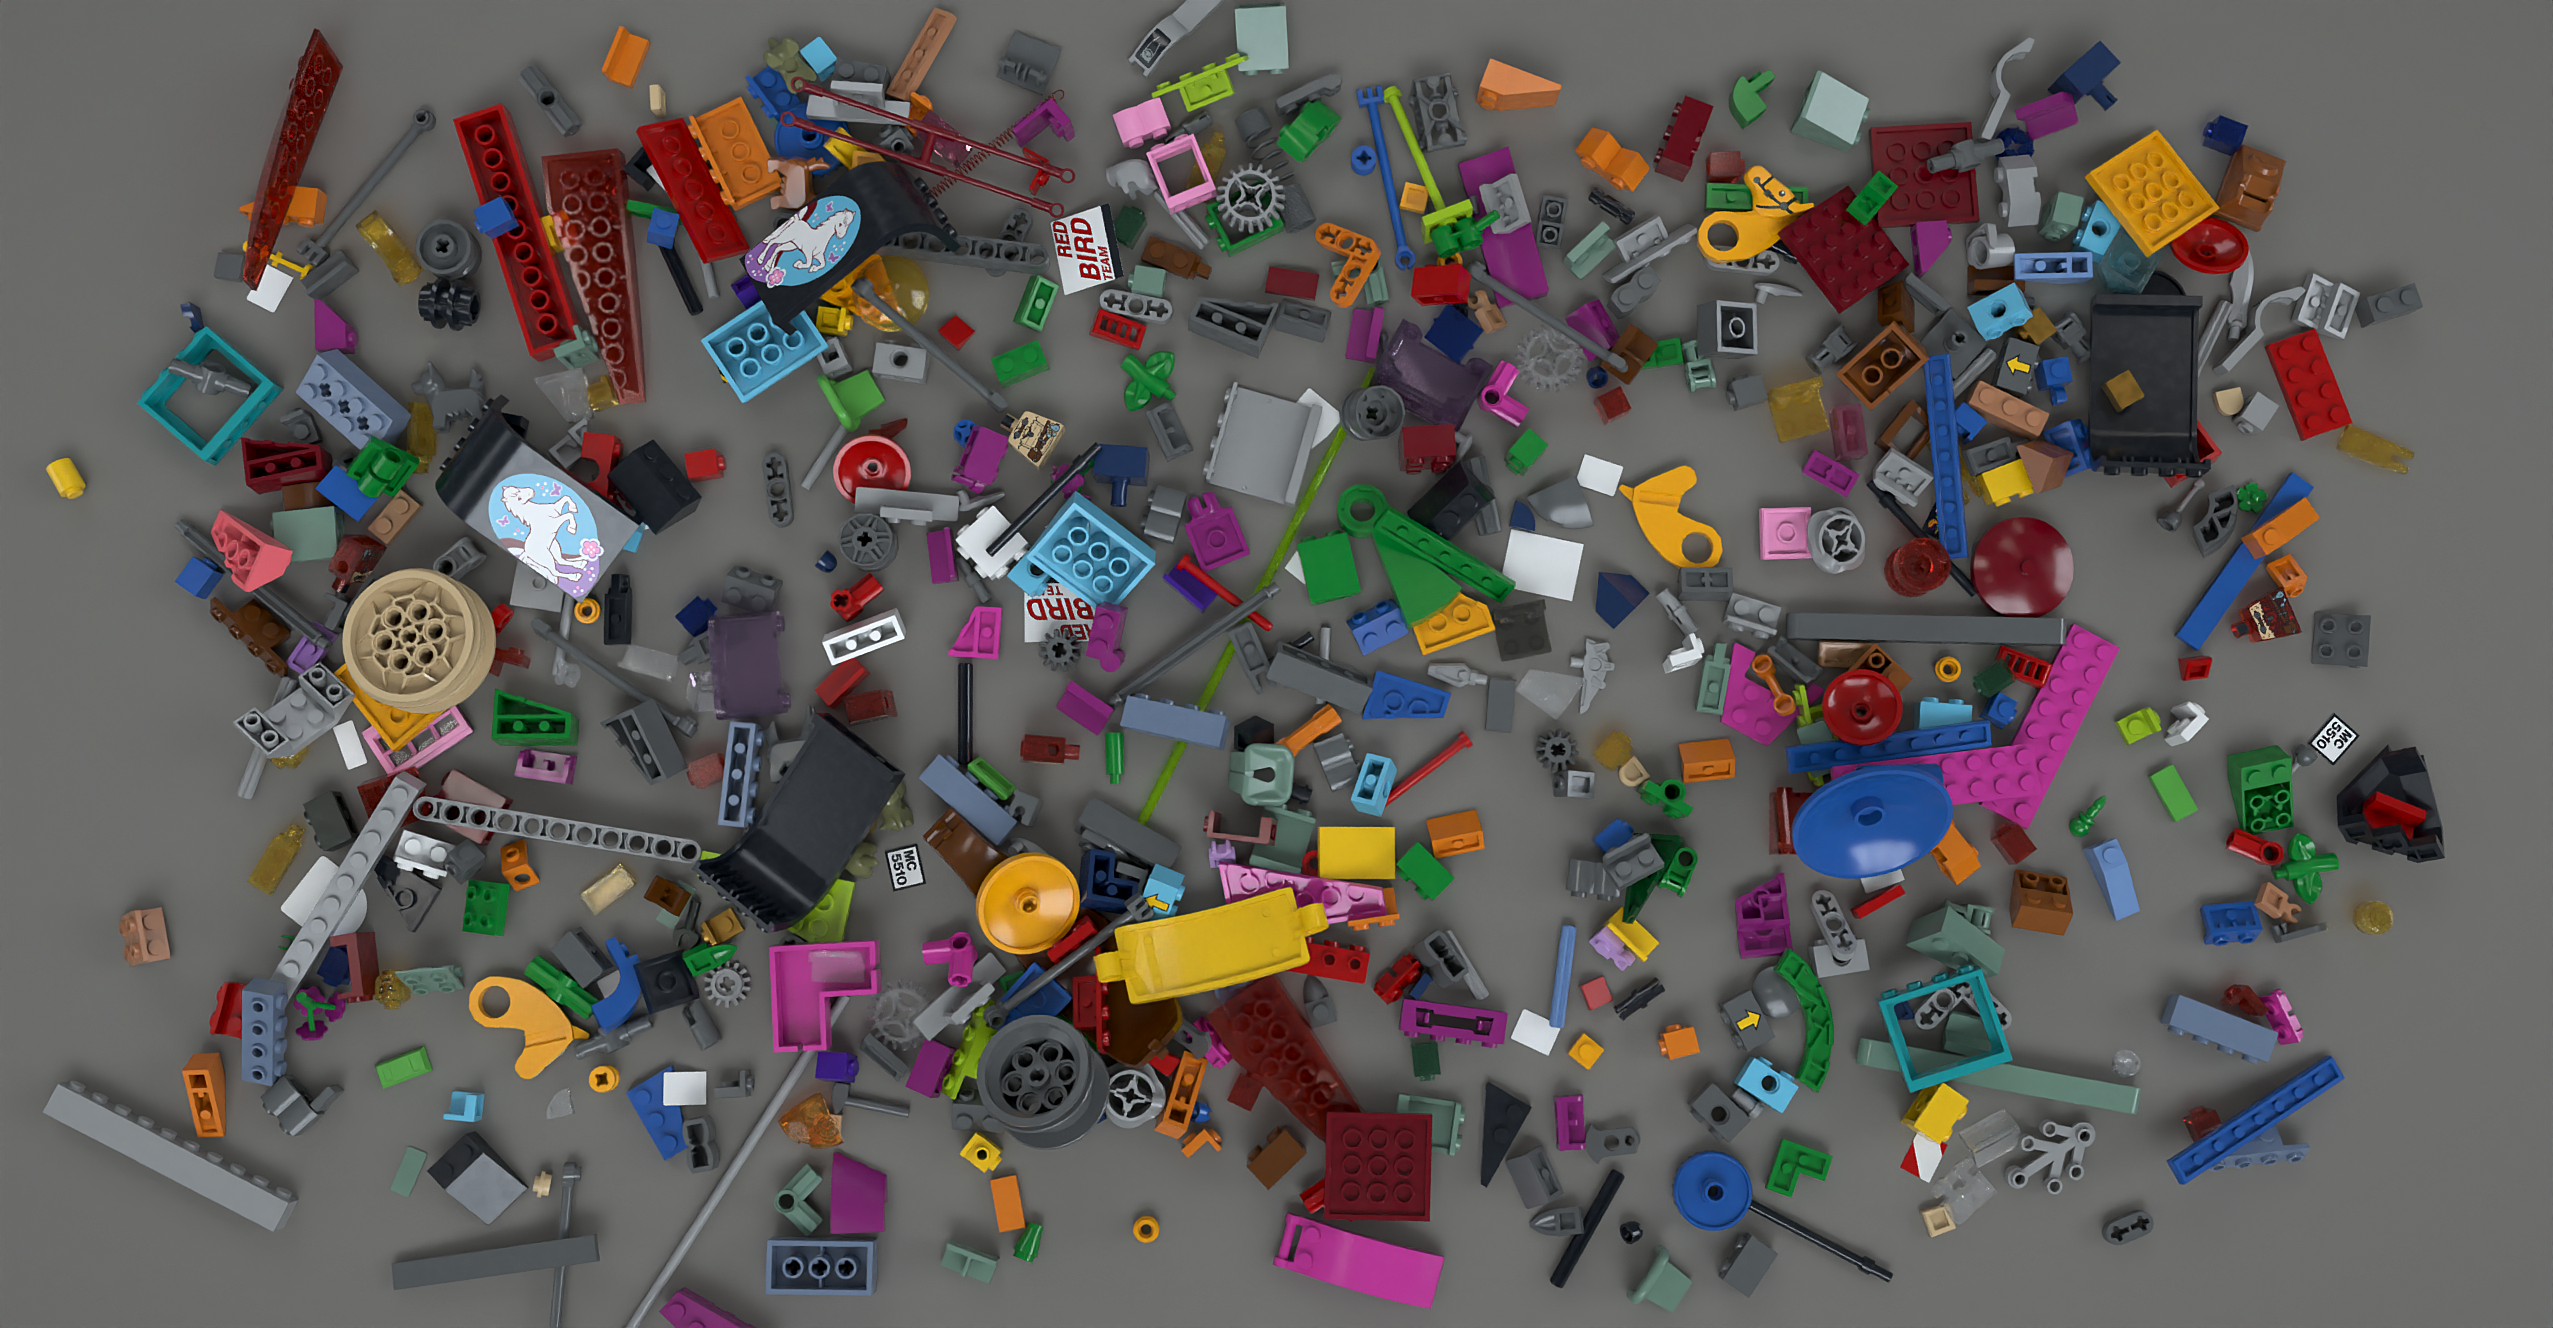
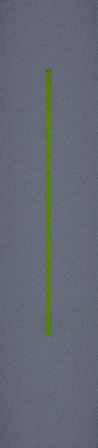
M1370 367L1360 388L1372 387L1379 371ZM1342 425L1337 430L1253 595L1262 590L1264 586L1268 587L1280 566L1347 435ZM1245 617L1244 619L1239 621L1238 625L1246 621H1249L1250 619L1248 617ZM1229 640L1196 705L1200 707L1202 712L1207 708L1235 653L1231 640ZM1181 741L1176 743L1137 822L1146 826L1188 743Z

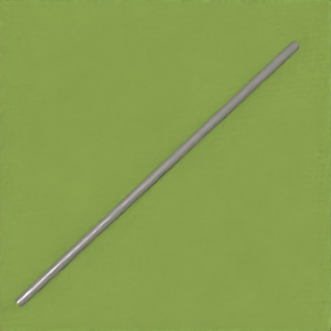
M839 996L831 1008V1027L848 1003L849 996ZM804 1051L625 1328L639 1327L816 1051Z

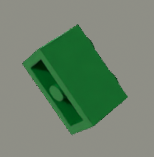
M1038 340L990 359L1003 388L1050 369Z
M1528 428L1504 458L1507 462L1506 467L1515 475L1519 473L1524 476L1543 455L1548 444Z
M1416 842L1395 864L1398 867L1396 873L1405 882L1411 880L1417 886L1414 891L1424 900L1429 898L1431 901H1434L1455 879L1419 842Z

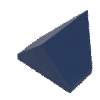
M1599 572L1595 612L1614 629L1650 593L1632 575Z

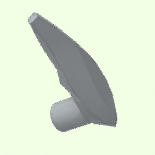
M1762 282L1755 284L1758 292L1754 302L1764 305L1768 293L1775 296H1802V292L1787 286Z
M1455 430V442L1459 444V447L1456 450V456L1451 468L1460 460H1464L1472 444V435L1465 437Z
M965 489L956 493L961 503L959 511L976 510L988 506L1005 496L1004 492L970 499Z
M1010 839L1012 845L1008 848V853L1011 856L1017 855L1020 851L1049 855L1039 845L1027 839Z

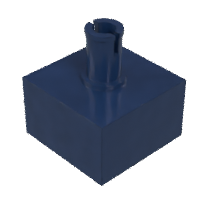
M2099 41L2062 73L2047 90L2052 95L2059 92L2072 94L2075 105L2086 95H2091L2103 110L2106 111L2118 99L2102 83L2121 62Z
M1099 444L1103 450L1094 458L1093 475L1097 483L1112 484L1111 506L1126 507L1128 485L1147 487L1150 461L1148 448Z

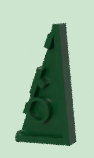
M1634 833V835H1643L1645 833ZM1649 834L1651 836V844L1663 860L1664 867L1626 888L1622 922L1633 924L1683 843L1684 837L1680 835Z

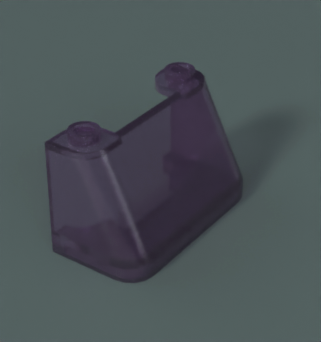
M1403 319L1379 359L1369 386L1383 385L1392 388L1400 395L1406 411L1433 425L1454 424V430L1458 432L1487 380L1493 365L1481 358H1471L1467 361L1466 365L1453 360L1421 343L1423 334L1416 324Z
M780 610L717 614L709 617L708 636L714 707L717 720L788 713V708H791L790 693H786L785 689L782 688L778 637L781 631L785 630L784 616H780Z

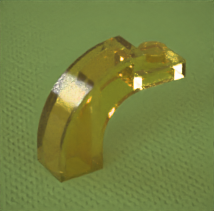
M377 210L356 224L359 234L381 257L389 268L394 281L400 287L413 282L424 271L411 250Z

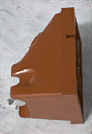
M2238 143L2234 148L2215 198V202L2220 209L2212 215L2252 231H2260L2264 221L2272 212L2275 205L2273 201L2281 189L2280 184L2286 161Z
M1893 321L1844 365L1836 375L1871 411L1927 362L1930 357L1926 354V347L1911 333H1908L1902 322L1896 323Z

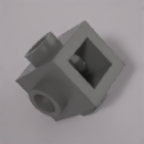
M885 125L879 130V135L871 140L873 145L900 154L911 155V151L915 149L910 142L913 137L905 126L900 128L897 125ZM881 154L887 162H900V160Z

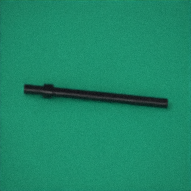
M1095 442L1082 456L1079 454L1072 461L1073 464L985 549L986 552L993 557L1080 471L1083 473L1090 466L1089 462L1103 448Z
M1873 479L1868 482L1866 486L1879 498L1878 502L1884 509L1888 508L1970 597H1973L1976 591L1972 582L1951 560H1941L1940 548L1895 501V496L1891 492L1887 493L1879 489L1874 484Z
M1751 1199L1749 1210L1856 1265L1859 1271L1867 1275L1871 1273L1888 1283L1890 1282L1893 1273L1876 1265L1875 1261L1869 1257H1861Z

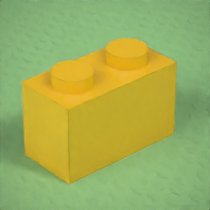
M2022 459L1975 477L1986 506L1995 503V506L1999 507L2011 502L2009 498L2018 494L2019 498L2034 493L2033 485Z

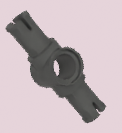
M2001 138L1981 144L1979 142L1974 143L1972 139L1965 140L1953 145L1947 154L1928 159L1927 168L1931 174L1949 168L1952 170L1958 169V172H1965L1979 166L1984 158L2004 152V143Z
M173 357L168 370L169 373L191 379V382L196 384L197 390L209 395H216L219 392L224 393V391L248 398L253 383L231 377L223 365L212 361H204L202 364L198 363L195 365Z
M646 1014L627 1023L624 1022L606 1034H603L601 1028H599L598 1033L594 1034L593 1038L573 1046L578 1060H582L600 1051L609 1054L628 1046L632 1037L652 1029L654 1026L650 1016Z

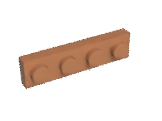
M938 8L933 9L886 91L890 98L902 102L911 101L910 94L918 89L957 21V18L952 13Z

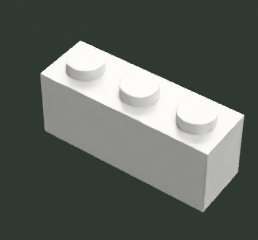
M897 608L825 634L822 643L831 664L835 665L904 639L906 629Z

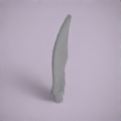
M2250 251L2244 264L2233 271L2229 284L2233 307L2226 320L2230 329L2228 340L2233 342L2239 341L2240 331L2247 326L2246 314L2254 280V268Z

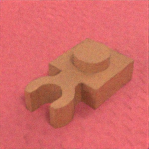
M2270 882L2261 884L2254 905L2273 919L2281 917L2284 923L2287 922V925L2297 923L2298 920L2291 913L2297 914L2302 910L2296 904H2289L2287 902L2288 895Z

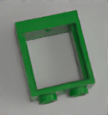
M1258 181L1249 186L1255 187L1259 184L1263 185V183ZM1240 190L1231 194V207L1236 205V201L1241 197ZM1245 191L1247 200L1254 198L1256 195L1253 194L1252 196V194H1248ZM1267 192L1260 202L1265 211L1271 203V198ZM1216 201L1206 206L1208 215L1204 216L1211 230L1215 228L1219 236L1216 238L1217 244L1222 252H1227L1229 257L1284 231V224L1281 218L1275 220L1270 217L1273 226L1232 245L1217 216L1223 213L1218 210V206L1223 203Z

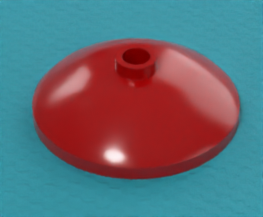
M2207 217L2169 243L2172 253L2183 265L2196 272L2210 275L2235 271L2244 264L2249 253V245L2243 233L2232 224L2213 217Z
M867 434L855 437L843 445L834 461L833 476L840 493L848 501L855 504L857 487L906 491L911 479V465L907 454L895 441L882 435ZM876 463L877 468L871 469L868 464Z
M1865 669L1848 671L1834 679L1826 689L1822 702V714L1829 730L1840 740L1856 746H1870L1886 740L1897 729L1903 711L1900 693L1892 681L1878 672ZM1859 709H1863L1866 715L1859 716L1856 712Z

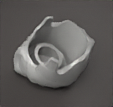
M1130 159L1106 168V179L1109 185L1122 187L1125 194H1129L1131 200L1137 199L1136 190H1140L1145 195H1150L1154 190L1158 189L1155 175L1147 161Z

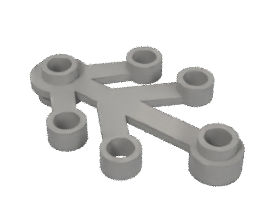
M2048 1119L2043 1120L2039 1125L2040 1132L2047 1137H2053L2056 1134L2067 1137L2060 1143L2036 1139L2029 1134L2020 1135L2018 1138V1146L2025 1151L2036 1149L2045 1151V1153L2022 1168L2017 1165L2008 1167L2004 1173L2006 1183L2013 1188H2022L2027 1184L2028 1177L2051 1163L2048 1178L2044 1181V1188L2051 1194L2060 1193L2062 1183L2059 1178L2065 1153L2072 1148L2071 1161L2066 1166L2065 1172L2073 1180L2081 1179L2084 1175V1169L2081 1166L2084 1150L2095 1140V1130L2087 1122L2080 1121L2069 1127L2056 1124ZM2051 1124V1130L2049 1132H2046V1126ZM2086 1131L2085 1137L2080 1139V1134ZM2026 1139H2030V1144L2028 1146H2024V1141ZM2077 1167V1173L2072 1175V1169ZM2021 1174L2020 1181L2015 1182L2016 1176ZM2052 1182H2056V1187L2054 1189H2050V1184Z

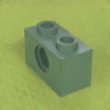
M2058 192L2043 205L2037 234L2044 236L2049 241H2059L2065 238L2078 226L2084 197Z

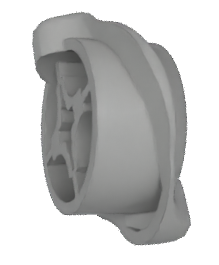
M1835 507L1825 511H1818L1809 518L1806 528L1807 547L1819 569L1826 573L1836 574L1846 570H1853L1863 562L1865 556V534L1856 516L1850 510L1843 507ZM1833 520L1839 523L1833 529L1826 527ZM1839 552L1845 553V555L1839 560H1835L1833 558L1834 555H1838Z
M1119 1062L1107 1067L1110 1079V1092L1115 1093L1114 1096L1121 1098L1123 1101V1108L1121 1109L1113 1103L1109 1094L1105 1111L1113 1123L1122 1128H1135L1163 1111L1166 1104V1091L1149 1063L1139 1070L1126 1067ZM1131 1074L1129 1080L1124 1083H1112L1119 1076ZM1139 1076L1149 1083L1152 1093L1146 1092L1147 1089L1140 1087L1138 1084ZM1129 1088L1134 1089L1132 1097L1127 1096ZM1148 1101V1104L1143 1108L1130 1111L1135 1103Z

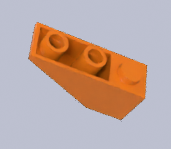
M292 186L239 207V212L247 216L248 220L252 222L263 223L264 219L273 220L274 223L280 225L298 222L300 226L314 227V224L324 225L327 195L318 188Z

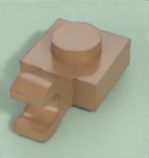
M1483 289L1475 292L1478 301L1474 296L1468 297V306L1472 309H1477L1475 315L1486 334L1502 330L1508 325L1496 303L1490 304L1487 293Z

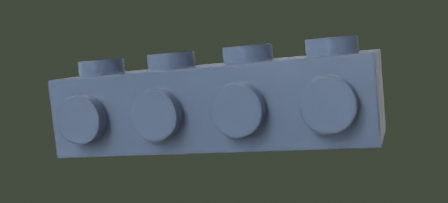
M1136 693L1135 697L1127 695L1120 726L1124 729L1224 751L1231 720L1224 716L1225 712L1210 709L1209 713L1202 712L1200 707L1191 704L1179 707L1175 706V701L1163 698L1160 699V702L1151 701V696Z
M730 721L718 825L750 828V824L755 821L756 809L752 808L753 799L757 797L759 791L756 773L760 772L762 765L759 748L763 746L765 740V731L762 730L761 725Z
M939 754L920 775L919 779L992 842L1000 846L1020 823L1016 819L1018 814L1015 812L1013 816H1010V807L1006 805L1003 808L996 802L999 797L991 790L986 788L983 791L976 784L979 780L967 771L963 774L957 769L960 764L950 755L944 757Z
M254 977L242 990V1081L273 1086L286 1072L287 1062L284 1061V1053L287 1048L285 1029L288 1019L285 1017V1007L288 1002V995L285 994V983Z
M2170 994L2160 1022L2169 1026L2167 1030L2180 1036H2183L2184 1032L2193 1035L2192 1040L2207 1046L2211 1042L2218 1045V1051L2229 1055L2237 1052L2243 1055L2242 1060L2256 1065L2258 1061L2269 1062L2279 1034L2179 994Z

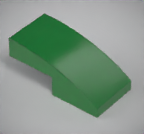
M1878 171L1848 206L1846 211L1866 226L1898 186Z
M1681 338L1657 341V349L1641 370L1685 364Z

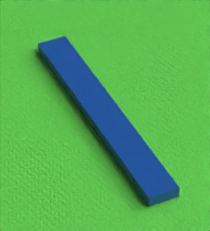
M1949 353L1932 355L1924 363L1941 560L1969 558L1951 355Z
M2294 472L2290 473L2248 533L2302 498H2307L2314 487ZM2241 541L2177 631L2175 637L2194 651H2198L2265 556L2254 559L2243 541Z
M1984 719L1897 731L1886 740L1870 746L1851 745L1839 739L1785 747L1787 771L1789 774L1830 769L1836 766L1992 746L1990 720Z
M2332 1055L2325 1056L2166 1162L2178 1183L2185 1185L2345 1079Z

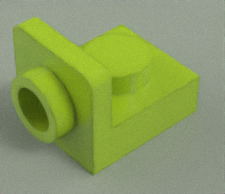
M2150 707L2142 708L2114 722L2126 745H2130L2152 733L2162 730L2159 725L2161 720L2158 714Z

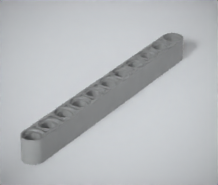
M433 797L418 798L413 805L414 815L418 819L428 822L673 862L695 864L698 860H701L703 851L702 846L698 842L689 839ZM431 802L433 812L428 816H424L422 807L425 803ZM457 806L460 810V815L456 820L451 821L448 817V812L452 807ZM479 811H484L487 819L483 824L477 825L475 815ZM510 815L513 819V824L510 828L503 829L501 820L504 816ZM536 819L539 822V829L531 834L528 832L527 825L531 820ZM558 824H563L566 828L565 835L556 838L553 833L554 827ZM584 828H590L592 831V838L587 842H582L580 839V832ZM611 832L617 833L619 838L618 843L614 846H608L606 843V836ZM641 836L645 841V845L641 850L635 851L632 848V841L634 838ZM662 841H668L671 845V850L666 855H661L658 852V845ZM689 845H694L697 849V854L693 859H686L684 856V849Z

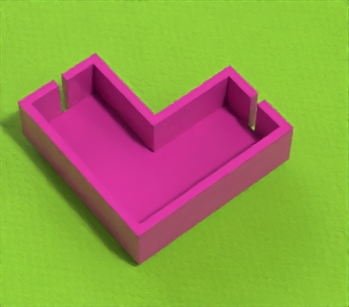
M879 939L775 944L769 947L774 1053L797 1052L802 1048L803 1051L827 1050L832 1047L830 997L871 995L882 991L881 968H875V965L880 963Z

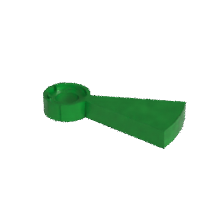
M1369 484L1353 485L1346 489L1338 500L1336 511L1338 524L1344 532H1347L1349 536L1365 539L1371 537L1406 629L1408 630L1420 625L1449 606L1461 594L1462 587L1430 561L1374 529V522L1388 507L1387 500L1384 498L1383 493ZM1366 503L1373 508L1374 516L1366 522H1360L1351 516L1350 509L1354 504Z

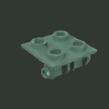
M456 964L443 967L437 966L436 968L431 966L429 968L422 967L413 968V970L395 971L396 976L416 995H426L431 991L451 993L455 989H464V985L458 979V977H462L463 969L462 967H457Z

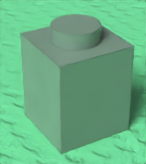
M1136 265L1134 273L1130 272L1128 287L1132 288V293L1163 299L1167 278L1166 270Z

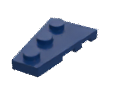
M1377 670L1373 682V690L1368 698L1362 719L1444 718L1451 692Z
M673 1065L626 1093L665 1161L688 1148L682 1134L685 1119L684 1115H682L681 1106L663 1105L664 1073L675 1072Z

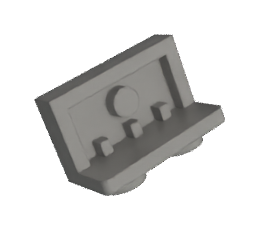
M1509 174L1493 184L1479 186L1487 214L1493 210H1497L1500 214V219L1490 225L1494 234L1511 233L1532 222L1517 174Z
M1892 447L1872 469L1874 484L1883 491L1888 490L1895 495L1898 501L1903 504L1908 503L1913 507L1918 504L1920 493L1934 479L1933 473Z

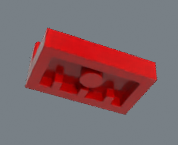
M1086 915L1073 924L1062 939L1047 948L1049 950L1047 954L1057 964L1100 931L1091 918Z
M234 981L224 982L223 986L219 988L216 996L218 1001L216 1011L213 1012L209 1021L211 1026L210 1034H223L242 1039V990L247 984Z

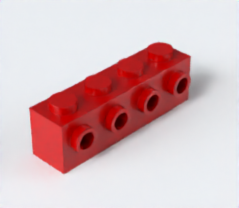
M1305 937L1310 957L1309 962L1285 970L1365 984L1370 953L1365 952V947L1350 944L1349 949L1339 948V942L1324 940V945L1314 943V938Z

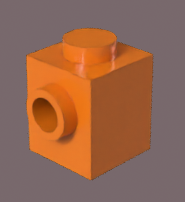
M1680 1023L1666 1026V1031L1659 1033L1661 1039L1657 1040L1661 1055L1665 1054L1669 1060L1700 1052L1694 1026L1681 1027Z

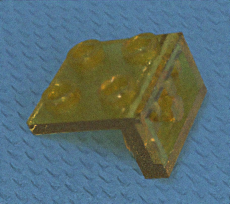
M1821 376L1774 388L1767 393L1768 405L1780 443L1829 430L1828 421L1819 395V390L1824 386Z

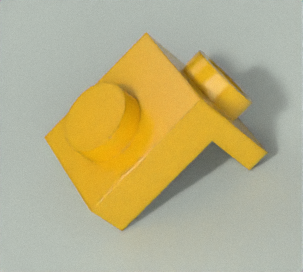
M819 306L816 328L820 334L847 337L848 330H852L853 315H850L851 312L847 307L836 309Z

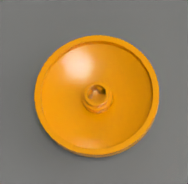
M1030 852L1012 856L994 867L980 886L976 899V916L979 926L990 942L1006 952L1032 954L1051 947L1056 941L1062 939L1074 924L1080 906L1079 887L1070 870L1061 861L1050 855Z

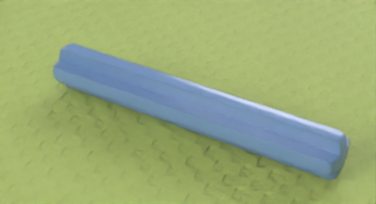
M1563 925L1561 929L1549 1025L1554 1028H1563L1565 1023L1577 931L1576 927L1570 925Z

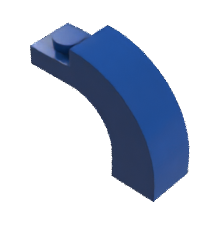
M615 936L605 941V944L620 973L618 987L609 997L591 1006L592 1013L603 1034L622 1025L633 1014L642 995L633 965L640 963L637 954L626 958L630 954L623 941L618 943Z

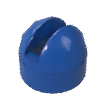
M1196 1101L1190 1120L1195 1123L1207 1122L1210 1119L1208 1112H1211L1209 1105Z

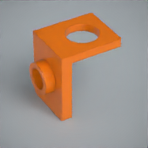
M524 839L500 848L502 874L515 891L540 883V879L528 863L527 842ZM519 874L530 876L524 882H518L514 879Z

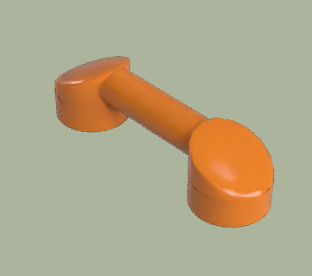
M1765 654L1756 656L1752 661V668L1759 678L1766 680L1775 697L1774 709L1779 716L1792 714L1796 710V703L1790 695L1783 692L1775 677L1776 667L1772 659Z

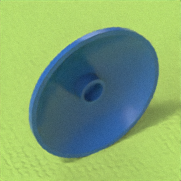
M1938 764L1858 765L1853 772L1840 776L1819 788L1803 803L1792 824V843L1800 860L1821 874L1845 879L1880 876L1904 868L1929 853L1943 839L1950 827L1953 817V804L1949 792L1944 786L1943 774Z

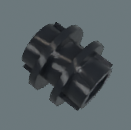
M440 277L434 283L427 282V285L421 288L418 299L419 314L424 318V321H430L436 329H442L448 323L450 329L460 331L464 326H472L478 320L480 296L475 291V288H469L463 280H456L450 285L449 280Z

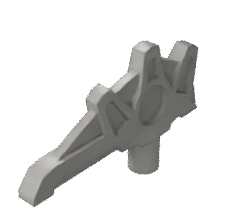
M1586 638L1583 658L1570 657L1569 667L1581 668L1583 678L1578 714L1588 710L1590 702L1599 689L1603 690L1606 686L1603 682L1606 672L1612 671L1615 668L1613 663L1608 662L1605 651L1610 649L1608 642L1598 644Z

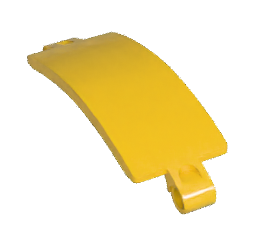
M1287 887L1200 912L1118 927L1114 930L1118 951L1093 956L1099 982L1125 980L1130 1003L1142 1004L1215 990L1309 962L1310 957L1305 937L1329 928L1323 902L1297 909L1293 889Z

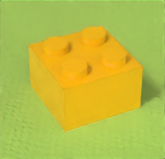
M1943 1082L1923 1088L1900 1122L1924 1139L1940 1145L1942 1141L1946 1142L1953 1132L1952 1126L1956 1120H1961L1968 1110L1966 1105L1969 1100Z

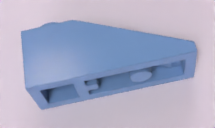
M2092 252L2022 253L2013 255L2014 280L2075 284L2086 283L2093 278Z
M2106 839L2083 849L2114 920L2117 921L2139 912L2140 909L2128 863L2117 839Z

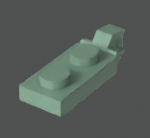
M1714 643L1712 655H1706L1695 708L1697 712L1722 716L1731 665H1729L1730 659L1724 658L1727 644Z

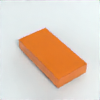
M1017 1174L991 1179L990 1183L999 1233L1025 1228L1026 1223Z

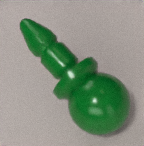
M2103 795L2096 799L2093 805L2086 810V813L2080 811L2079 817H2075L2070 821L2069 830L2074 836L2084 837L2089 833L2090 825L2095 824L2092 818H2095L2099 810L2104 807L2107 797Z

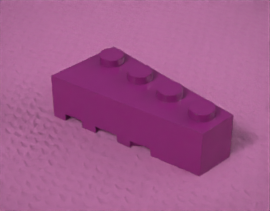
M685 1287L679 1290L659 1311L675 1328H756L736 1318L732 1313L725 1312L716 1307L714 1303Z

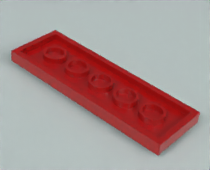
M678 118L640 126L636 134L671 202L680 215L679 217L703 264L746 254L750 247L729 206L725 205L720 195L721 191L714 182L709 168L684 119Z

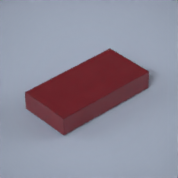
M1269 266L1265 293L1315 301L1319 274Z

